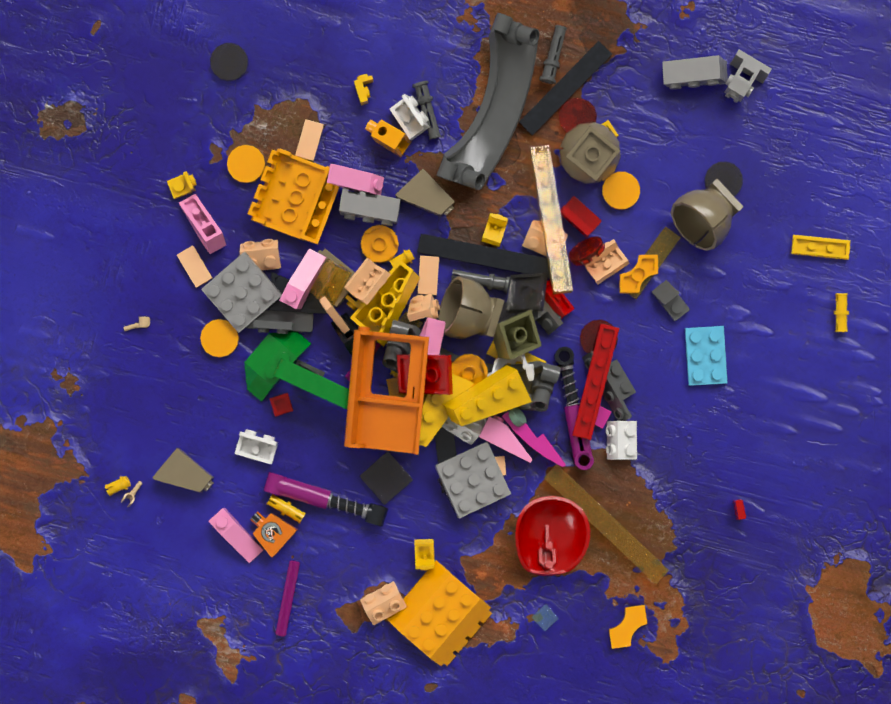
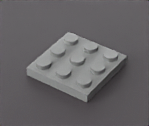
M243 252L201 289L238 333L282 296L281 292L246 252Z
M488 441L435 465L458 518L511 495Z

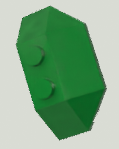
M296 331L288 332V334L269 333L244 362L247 390L262 402L281 380L273 376L281 358L295 364L311 343Z

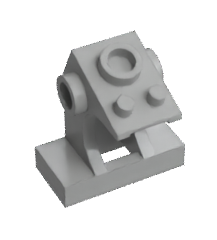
M738 50L730 65L738 70L735 75L731 74L725 84L728 87L724 91L726 93L725 96L733 98V101L736 103L738 101L741 102L745 96L749 97L754 87L751 86L753 81L756 79L763 84L772 69L743 51ZM744 72L751 76L750 80L748 81L741 77L740 73Z

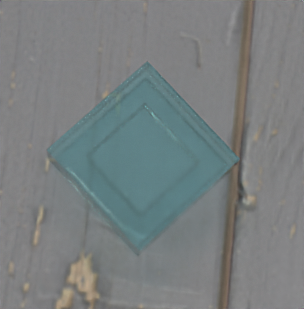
M546 604L532 616L544 631L559 619Z

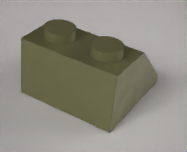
M532 310L525 311L497 324L493 341L498 358L511 360L542 346Z

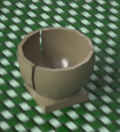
M596 122L578 124L567 132L560 145L563 150H559L561 165L569 176L585 184L600 183L601 180L603 182L615 172L621 159L620 143L611 129L609 130L608 127Z
M716 179L707 189L689 191L680 196L672 205L671 216L675 227L689 243L707 251L715 249L722 244L729 234L732 217L743 208V205Z
M458 276L454 278L445 291L438 314V320L445 321L446 323L444 335L456 339H465L476 334L494 337L504 300L490 297L480 283L469 277Z

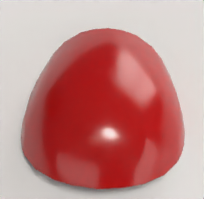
M557 496L540 497L527 504L519 514L515 532L516 549L520 563L526 571L542 576L560 575L574 569L584 557L590 542V525L582 508L569 499Z

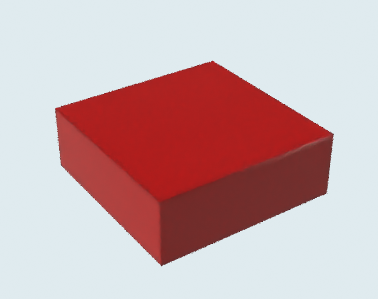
M288 393L269 398L275 417L294 411Z
M733 500L736 519H746L743 500Z

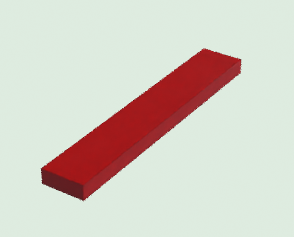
M600 324L572 436L587 440L592 438L619 332L617 327Z

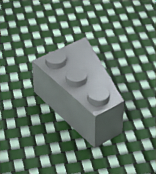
M719 55L662 62L664 85L670 87L671 90L681 89V86L694 88L700 87V85L713 86L725 84L728 80L727 61Z
M343 188L339 212L341 215H344V219L355 220V217L363 218V222L374 223V220L382 221V225L393 226V223L397 224L401 199L366 194V192L359 191V193L348 191L347 188Z

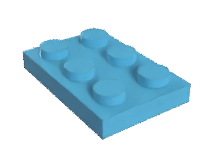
M724 326L685 328L688 386L727 384Z

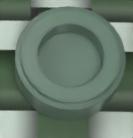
M516 407L509 411V418L515 426L521 427L526 423V417L519 408Z

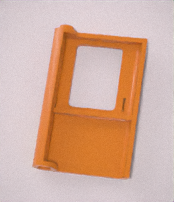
M358 326V330H354L344 447L370 448L419 455L429 337L370 331V327ZM377 340L405 342L411 345L407 395L405 397L373 394L371 392L375 343Z

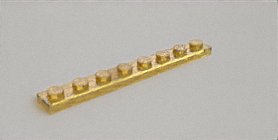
M549 145L530 147L553 294L573 292V285Z
M556 464L544 477L564 498L573 501L581 507L588 521L655 584L669 571L561 467Z

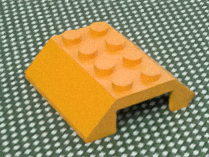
M281 148L277 149V151L271 150L267 163L272 165L271 167L265 166L260 179L265 184L258 185L254 195V199L258 200V202L251 203L247 214L252 216V221L265 227L318 245L339 190V186L327 183L330 167H324L297 157Z
M436 560L435 568L427 570L403 598L407 607L386 619L430 659L440 666L443 664L448 666L456 657L453 652L457 651L459 653L468 642L466 637L472 638L481 627L478 624L479 621L484 623L492 612L489 611L491 607L484 600L479 598Z

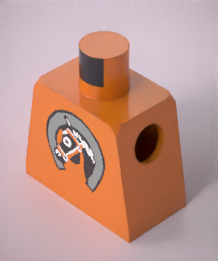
M257 511L250 519L258 527L253 532V535L272 558L298 530L273 513H270L265 518Z

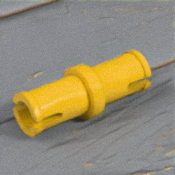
M835 293V332H848V293Z
M274 494L271 495L267 502V505L280 511L281 515H287L299 524L306 514L292 506L291 502H285Z

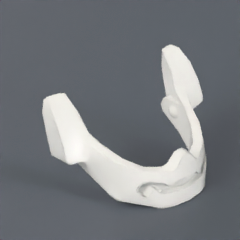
M525 354L511 360L497 358L494 361L492 372L488 373L487 377L501 369L505 364L510 363L514 365L519 361L523 363V369L526 370L528 381H533L535 375L534 365L527 363Z

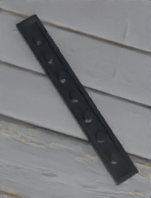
M426 234L420 235L417 253L563 282L568 281L571 266L569 262Z

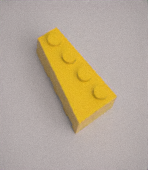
M399 260L389 273L391 275L375 294L374 298L368 305L362 303L350 319L358 326L370 327V331L389 333L393 319L398 321L420 277L409 266ZM377 340L383 347L387 342L386 340Z
M506 365L444 404V407L452 422L464 426L532 401L518 370Z
M452 374L453 394H424L420 445L427 447L448 419L449 415L444 404L471 388L474 384L473 382Z

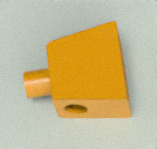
M370 120L365 127V130L371 133V137L375 142L399 157L403 156L411 143L406 133L383 120H380L379 123Z

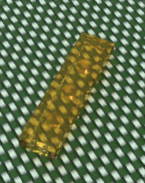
M665 226L645 255H658L659 269L681 237ZM654 275L647 277L642 282L639 294L629 295L637 299Z

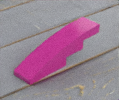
M509 412L501 416L528 446L561 467L566 465L544 434L536 438L526 423L521 427L515 426L509 418Z

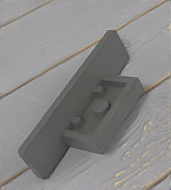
M265 310L245 328L258 329L259 333H269V330H277V334H288L289 331L312 332L314 314Z
M593 351L582 357L587 369H589ZM616 359L610 364L603 395L618 421H626L632 415L623 400L636 393Z

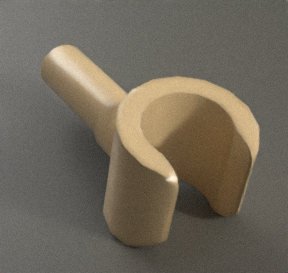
M139 317V323L125 326L124 331L149 327L150 317Z
M138 481L133 490L123 496L121 503L125 498H128L130 504L127 507H130L135 500L136 492L143 483Z

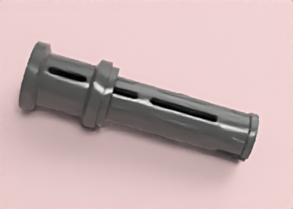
M555 25L548 57L543 62L544 69L542 76L539 78L541 82L556 84L555 76L557 69L560 68L558 61L567 30L564 26Z
M427 80L413 84L412 88H415L416 101L428 119L429 112L433 128L431 127L430 120H428L427 123L430 127L427 131L429 140L441 137L431 103L433 96H430L429 82Z
M453 269L451 281L458 276L469 277L482 286L487 287L489 291L495 289L504 291L506 294L508 293L510 277L508 276L507 278H502L492 273L486 276Z

